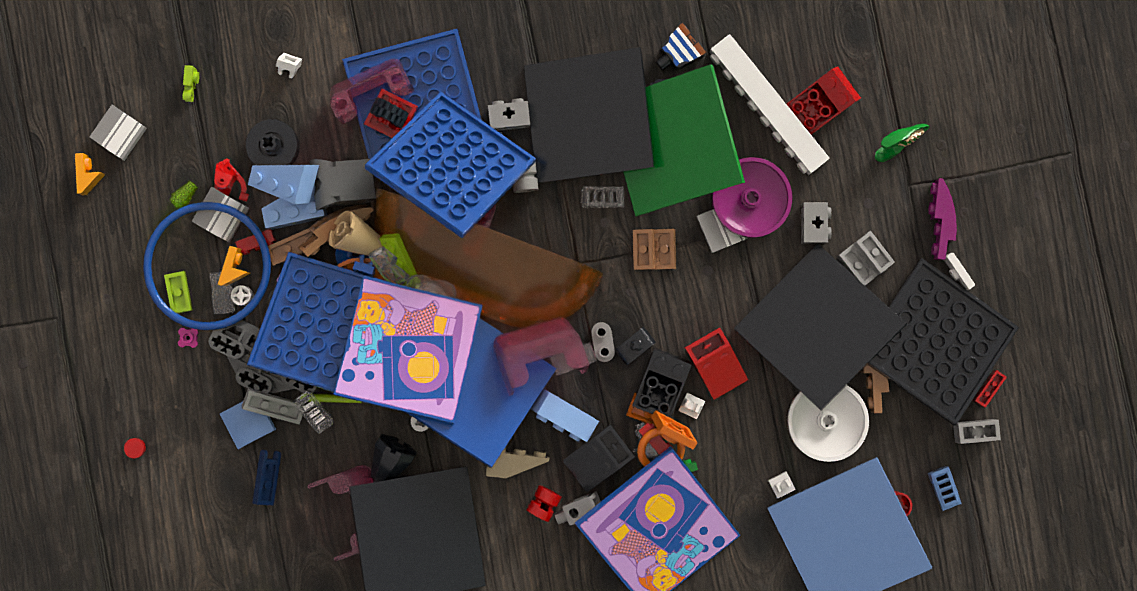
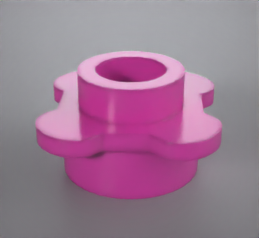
M179 329L180 340L178 345L180 347L191 346L195 348L198 345V330Z

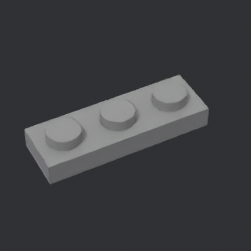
M248 388L241 407L247 411L300 424L306 405Z

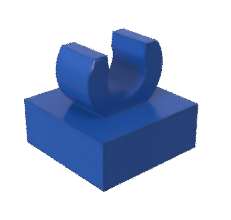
M361 255L360 262L355 261L353 271L374 277L376 273L374 267L375 258L372 257L371 262L366 264L364 263L365 255Z

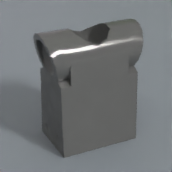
M322 159L310 160V165H319L314 183L316 187L314 193L316 211L330 206L368 204L376 199L373 174L365 169V164L370 159L335 162Z

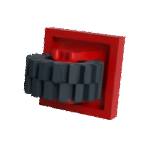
M381 89L364 125L393 138L413 119L418 106Z

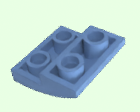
M243 401L220 413L237 449L276 430L270 416L242 409Z

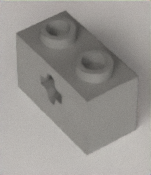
M519 98L513 99L512 103L494 101L492 105H488L490 126L496 131L531 127L528 101ZM507 110H511V113H515L511 115L510 119H508L507 116L504 115L507 114Z
M804 202L801 204V244H826L828 239H831V227H828V219H831V207H828V202ZM816 218L818 222H821V225L817 228L815 224H812Z
M996 419L958 422L957 425L953 426L955 443L964 444L1001 440L999 420Z

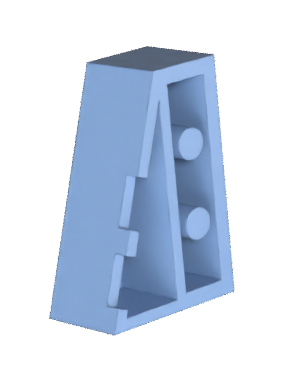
M253 165L248 185L293 204H309L319 165Z
M315 184L309 204H293L279 198L263 207L262 214L265 228L273 230L320 220L327 216L326 208L316 211L314 199Z
M545 389L542 390L530 408L537 413L536 418L545 423L547 420L553 422L552 427L562 433L564 429L570 432L569 436L578 442L581 439L587 442L599 422Z

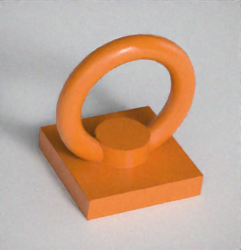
M655 410L651 418L657 428L644 434L639 441L637 454L640 463L644 467L648 465L650 461L646 457V446L652 438L661 435L668 442L677 444L676 453L682 460L685 446L694 449L697 441L688 427Z

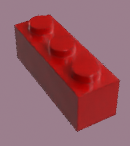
M272 229L262 232L268 246L276 242ZM254 235L235 242L237 248L242 249L241 253L243 255L250 254L252 250H261Z
M993 370L972 401L982 408H986L1007 377L998 370Z
M647 422L638 431L644 436V434L656 427L652 423L649 424ZM661 435L652 438L648 442L659 455L670 446L672 447L669 442L666 443L663 440L664 438Z

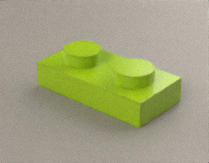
M182 271L164 275L170 308L177 314L193 311L186 272Z

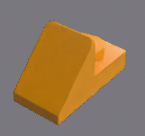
M76 153L77 194L87 195L105 174L101 172L89 173V170L92 169L91 159L84 153Z
M229 246L218 285L227 286L250 274L249 272L236 269V266L240 265L242 260V249Z

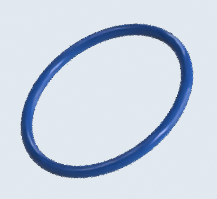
M200 202L174 211L156 227L145 250L143 270L148 292L157 307L166 316L192 329L215 330L241 321L256 308L263 298L269 283L271 259L269 248L262 232L247 215L225 204ZM201 210L224 212L244 223L255 236L263 259L262 279L253 299L237 314L215 322L193 321L174 312L158 294L152 277V256L161 234L178 218Z

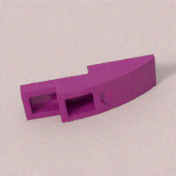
M938 178L931 185L930 194L933 195V200L929 203L928 214H931L930 220H938V223H935L934 226L936 243L932 245L931 254L934 255V260L942 261L946 260L948 242L956 241L957 225L955 207L944 179Z

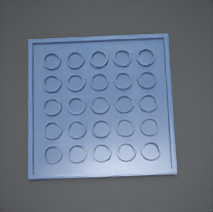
M877 457L768 507L771 517L808 591H882L932 569Z

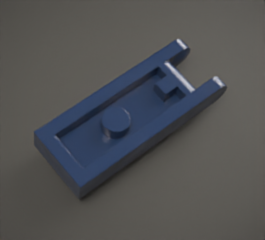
M261 450L252 503L274 506L281 452L275 451L273 459L267 458V450Z

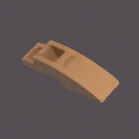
M363 204L335 211L309 227L308 229L313 235L298 248L307 257L313 256L320 250L321 245L329 242L330 231L335 230L337 225L334 222L341 213L351 211L363 221H366L374 210L370 206Z
M867 365L861 371V373H869V377H866V387L870 389V397H867V407L871 409V413H882L881 393L889 392L888 379Z

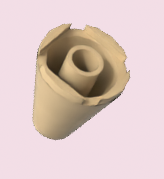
M344 211L335 220L334 224L337 226L329 234V245L333 248L375 258L385 253L379 240L381 236L354 212Z

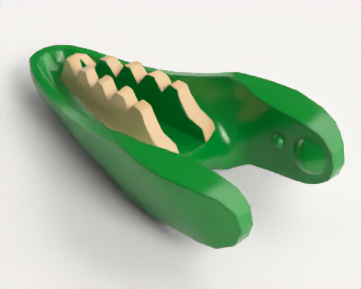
M917 124L893 131L881 141L882 147L876 151L875 159L878 162L890 160L899 154L904 147L910 145L911 142H915V139H919L930 126L927 124Z

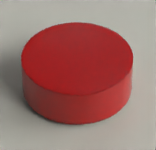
M139 438L129 439L124 445V452L130 458H139L146 450L145 443Z

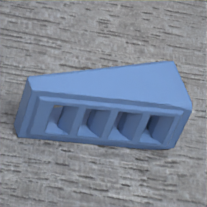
M944 466L927 473L942 511L962 504L949 466ZM942 475L946 476V478L939 481L936 479ZM948 482V486L939 488V485ZM951 489V493L942 496V492ZM954 496L955 500L945 504V499Z

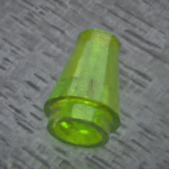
M189 180L171 194L169 201L178 209L187 206L198 187Z

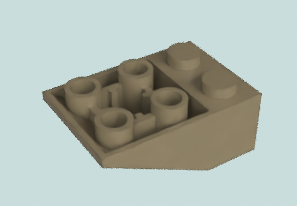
M504 448L492 468L487 466L486 476L508 478L549 462L550 456H546V452L534 451V455L526 454V450L522 449L506 452V448Z

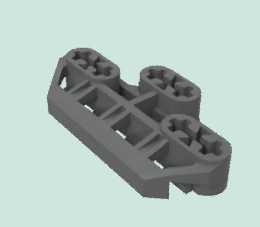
M241 320L231 326L213 330L209 337L210 347L227 356L236 373V381L246 388L268 394L293 389L311 394L319 389L313 386V388L307 390V385L304 383H299V381L292 379L289 381V378L248 366L247 363L255 344L251 342L248 345L252 335H255L253 339L257 338L260 330L259 327ZM236 326V330L241 332V335L239 336L226 329ZM221 338V341L229 343L233 347H239L241 353H236L235 350L225 345H218L216 339ZM249 372V377L259 382H266V385L269 386L268 389H263V386L260 384H254V381H244L245 377H243V374Z

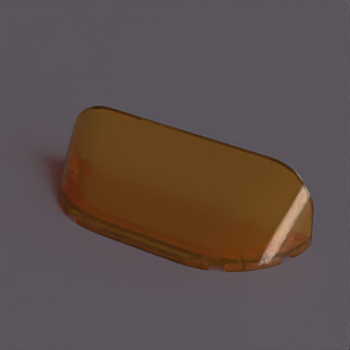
M376 189L375 231L380 236L384 234H400L421 282L417 289L483 305L480 315L516 327H542L554 324L578 311L595 293L604 275L589 266L478 224L461 238L405 197L382 189ZM384 253L383 256L388 265L390 266V268L392 269L390 262L386 254Z

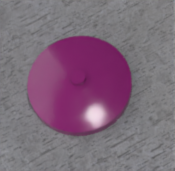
M754 157L739 159L745 183L712 193L713 210L720 223L727 230L738 236L757 238L768 235L778 229L789 215L792 206L790 183L780 168L765 159Z

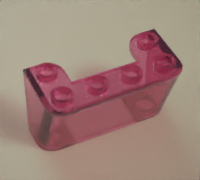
M389 59L332 86L329 96L331 108L336 118L342 124L353 120L357 115V107L353 98L388 82L392 93L394 92L398 96H405L414 92L415 90L401 61Z

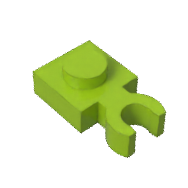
M187 65L184 68L183 100L185 102H193L194 89L196 84L199 83V72H197L195 67Z

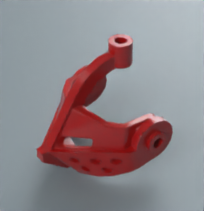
M226 158L217 163L214 188L229 196L233 183L237 180L241 186L239 199L247 202L249 194L246 193V183L229 163L230 159Z

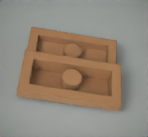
M675 229L633 230L634 270L676 269Z

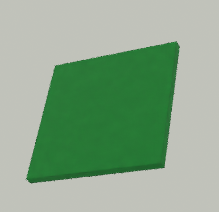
M707 65L646 87L655 168L624 172L635 216L745 183L713 65Z

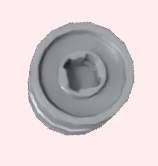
M536 162L512 186L513 193L539 190L538 179L534 177L537 173Z

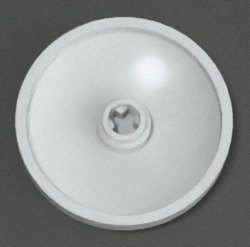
M846 386L822 411L799 392L790 405L787 423L789 434L800 451L813 459L831 462L847 458L859 449L868 432L869 415L860 395L851 387Z

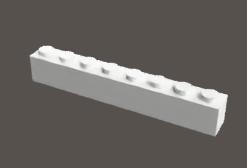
M730 34L711 48L710 58L715 65L719 64L722 67V73L728 81L732 80L736 85L734 87L740 96L744 95L747 98V104L753 112L757 111L761 116L759 119L765 127L769 126L773 131L772 136L778 143L782 142L786 147L784 149L790 158L794 157L798 162L797 167L803 174L807 173L810 175L830 159Z

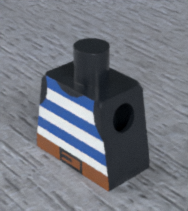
M682 23L661 45L660 51L663 56L656 61V64L662 71L670 65L676 71H679L703 58L706 52Z

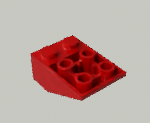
M837 66L789 101L787 106L812 135L861 99V97Z
M717 328L684 347L713 400L748 380L721 328Z

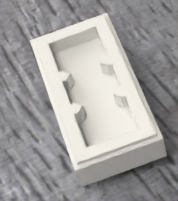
M947 254L944 261L950 268L949 273L955 281L958 280L966 290L974 287L975 283L955 254Z

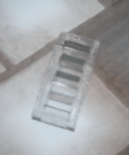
M585 186L581 190L582 208L624 207V187ZM590 192H592V202H590ZM597 192H600V202H597ZM605 192H608V202L605 199ZM613 192H616L617 202H613Z
M310 390L293 401L294 405L318 434L334 424L332 416ZM310 399L312 400L310 403H308V404L305 405L304 407L302 406V405H303L304 403H306L308 400H310Z

